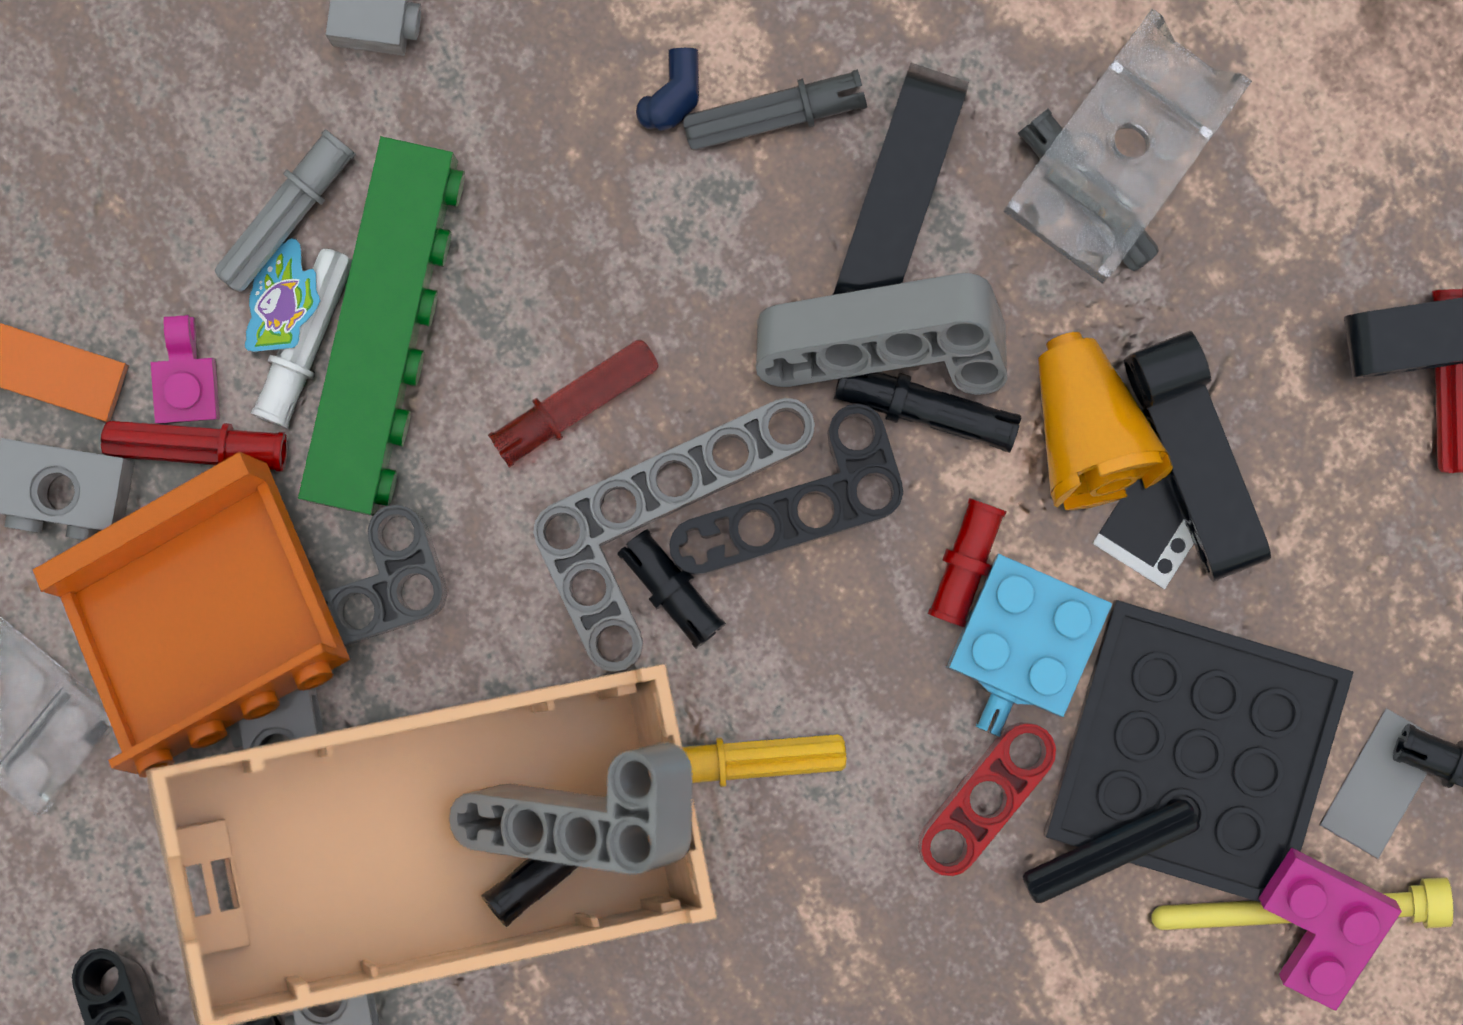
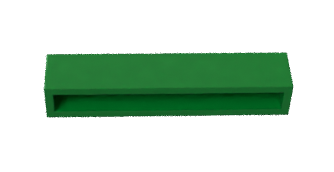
M380 136L298 495L300 500L374 516L379 511L380 505L390 506L397 479V471L388 469L393 445L403 447L411 416L410 410L402 409L407 385L417 386L424 361V350L415 349L420 326H431L437 304L438 291L429 289L434 265L444 267L451 242V231L443 229L448 205L458 207L464 185L465 171L456 169L458 160L453 152Z

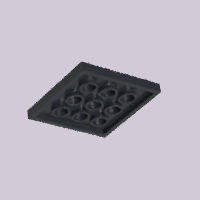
M1114 600L1044 836L1080 847L1174 802L1188 800L1195 810L1200 828L1194 833L1129 863L1260 902V895L1291 847L1301 852L1354 672L1136 605Z

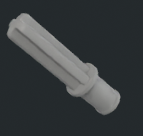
M324 129L321 133L322 136L293 172H290L288 169L285 170L283 174L287 177L286 181L216 266V275L233 290L242 292L248 287L314 203L317 201L321 205L323 204L325 199L321 195L349 160L355 157L356 153L326 129Z

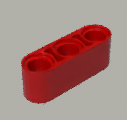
M1022 722L1007 727L922 829L918 839L920 857L932 871L944 876H955L971 867L1049 772L1056 758V746L1054 739L1047 730L1036 724ZM1031 733L1040 741L1042 747L1041 756L1033 766L1019 768L1011 760L1009 754L1010 745L1018 735ZM992 781L1001 788L1003 795L1002 804L994 814L988 816L978 815L971 807L970 794L979 783ZM946 829L959 832L964 842L963 852L960 857L950 863L936 861L930 851L931 841L934 836Z

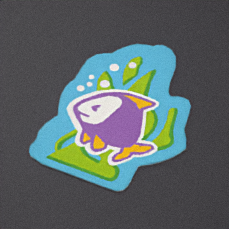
M289 239L282 243L254 278L253 288L249 297L252 317L247 326L245 348L249 351L258 352L295 348L299 343L301 326L311 318L319 307L321 301L317 292L316 272L314 269L302 270V250L300 243L296 239Z

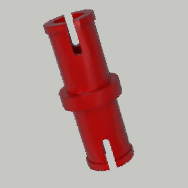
M971 498L968 500L967 504L969 505L953 549H946L942 560L948 563L932 607L928 611V614L962 627H965L967 623L966 618L982 575L988 576L992 567L991 564L987 563L1001 521L1007 512Z

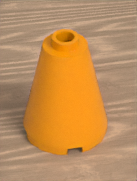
M1070 332L1048 341L1046 344L1047 351L1038 358L1050 494L1054 506L1058 508L1063 503L1065 510H1079L1100 506L1128 497L1125 488L1134 484L1138 479L1142 478L1146 489L1168 476L1173 469V465L1167 450L1097 340L1094 338H1082L1080 332Z

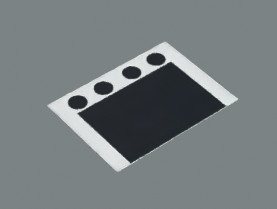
M1167 476L1146 489L1141 478L1126 489L1128 497L1119 500L1092 544L1165 589L1194 543Z

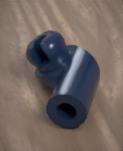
M673 48L668 50L669 82L656 91L652 97L644 96L640 99L636 107L637 119L646 129L657 128L660 131L674 128L687 114L695 109L699 101L698 49Z

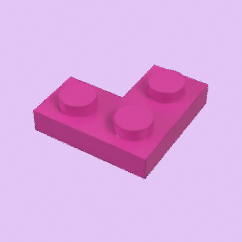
M1292 847L1259 897L1264 909L1307 930L1279 973L1283 985L1335 1011L1402 912L1396 900Z

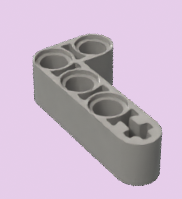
M958 273L778 304L765 309L757 319V375L762 381L778 387H792L945 361L954 385L965 393L974 395L989 394L1002 388L1007 381L1006 325L992 286L983 277L971 273Z
M669 742L657 743L623 752L614 758L608 771L607 797L516 784H501L466 793L457 798L451 807L449 816L451 831L455 839L462 846L471 850L625 874H640L679 861L690 848L692 826L691 763L686 753L679 746ZM648 770H649V772H650V774H651L652 782H651V780H650V778H649Z

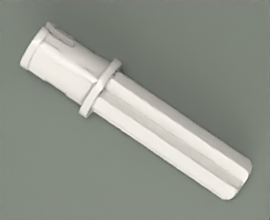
M322 249L319 252L313 266L316 272L317 292L321 301L319 307L311 318L301 326L299 343L295 348L279 349L277 356H269L268 362L272 363V366L255 407L251 411L252 415L288 429L289 421L307 378H314L315 373L310 371V368L349 276L352 259L345 254L332 249Z

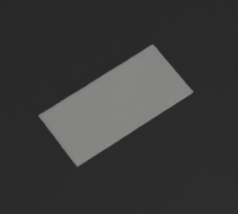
M1387 708L1320 823V826L1377 859L1382 854L1427 772L1393 760V751L1398 737L1406 739V736H1403L1401 731L1407 724L1414 725L1417 729L1424 732L1427 731Z

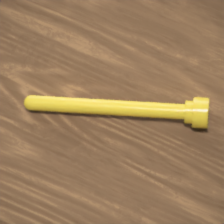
M1447 877L1421 879L1420 885L1409 886L1408 892L1382 893L1397 901L1402 911L1398 917H1410L1412 923L1423 922L1425 928L1452 927L1453 898L1450 882ZM1254 900L1162 905L1155 908L1151 915L1153 925L1160 930L1291 923L1264 909L1261 902Z

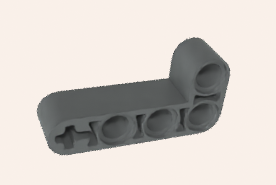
M401 505L386 506L377 511L370 520L367 530L368 540L379 574L322 592L345 646L427 620L437 615L445 605L448 595L447 585L428 526L421 515L408 507ZM394 517H406L414 527L413 541L407 548L401 551H392L383 541L382 533L384 526ZM421 574L430 580L433 585L434 594L428 606L421 610H413L405 605L401 590L408 578ZM355 594L366 595L374 605L373 620L362 629H354L349 626L343 616V608L346 601Z

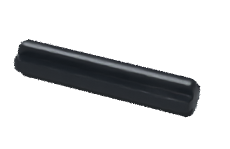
M1179 800L1026 871L1023 875L1024 884L1032 900L1036 903H1043L1196 832L1200 828L1198 817L1188 800Z

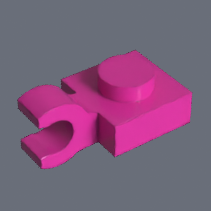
M189 315L164 317V337L169 361L150 362L155 423L220 420L216 359H197L194 317H189Z

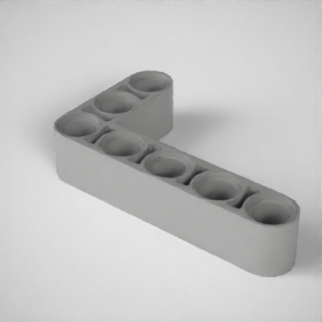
M790 398L775 400L560 500L540 512L535 521L533 531L536 544L586 652L596 666L612 672L628 669L637 662L643 649L640 629L601 546L798 455L807 448L813 437L815 427L813 415L805 404ZM783 411L793 412L798 415L804 426V433L801 439L788 445L775 441L770 435L768 428L771 418ZM727 437L741 440L746 445L749 453L745 465L733 471L720 468L712 456L713 448L717 442ZM667 464H682L692 473V485L688 492L682 496H667L658 488L657 476L660 470ZM615 489H624L632 493L637 504L632 518L623 523L608 521L603 516L601 509L602 500L605 495ZM569 515L579 523V539L576 544L568 549H555L547 541V525L556 516ZM587 570L600 573L606 583V593L603 599L591 606L578 603L572 594V582L575 577ZM611 626H621L626 629L631 635L633 642L632 650L628 657L619 662H611L603 658L597 646L598 638L602 631Z

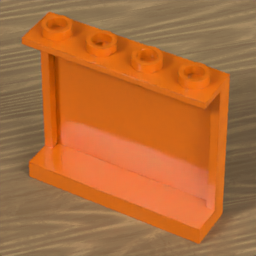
M242 452L236 453L33 569L41 592L61 598L122 753L108 760L111 769L138 774L139 777H146L145 770L174 765L173 757L191 747L199 749L219 742L227 735L226 728L244 718L247 720L257 719L273 712L280 706L278 699L296 689L301 691L309 690L326 683L333 677V669L350 660L268 464Z

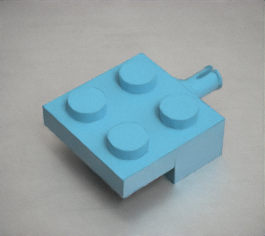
M997 554L975 606L968 615L967 623L962 629L946 666L978 681L991 693L981 718L975 727L987 731L995 711L998 710L989 733L1000 737L1014 703L1034 705L1056 716L1064 717L1113 603L1001 554Z

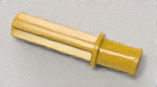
M838 734L724 744L723 738L720 737L716 738V744L682 747L691 763L692 783L719 781L720 787H726V780L842 771L846 767L847 760L844 739Z

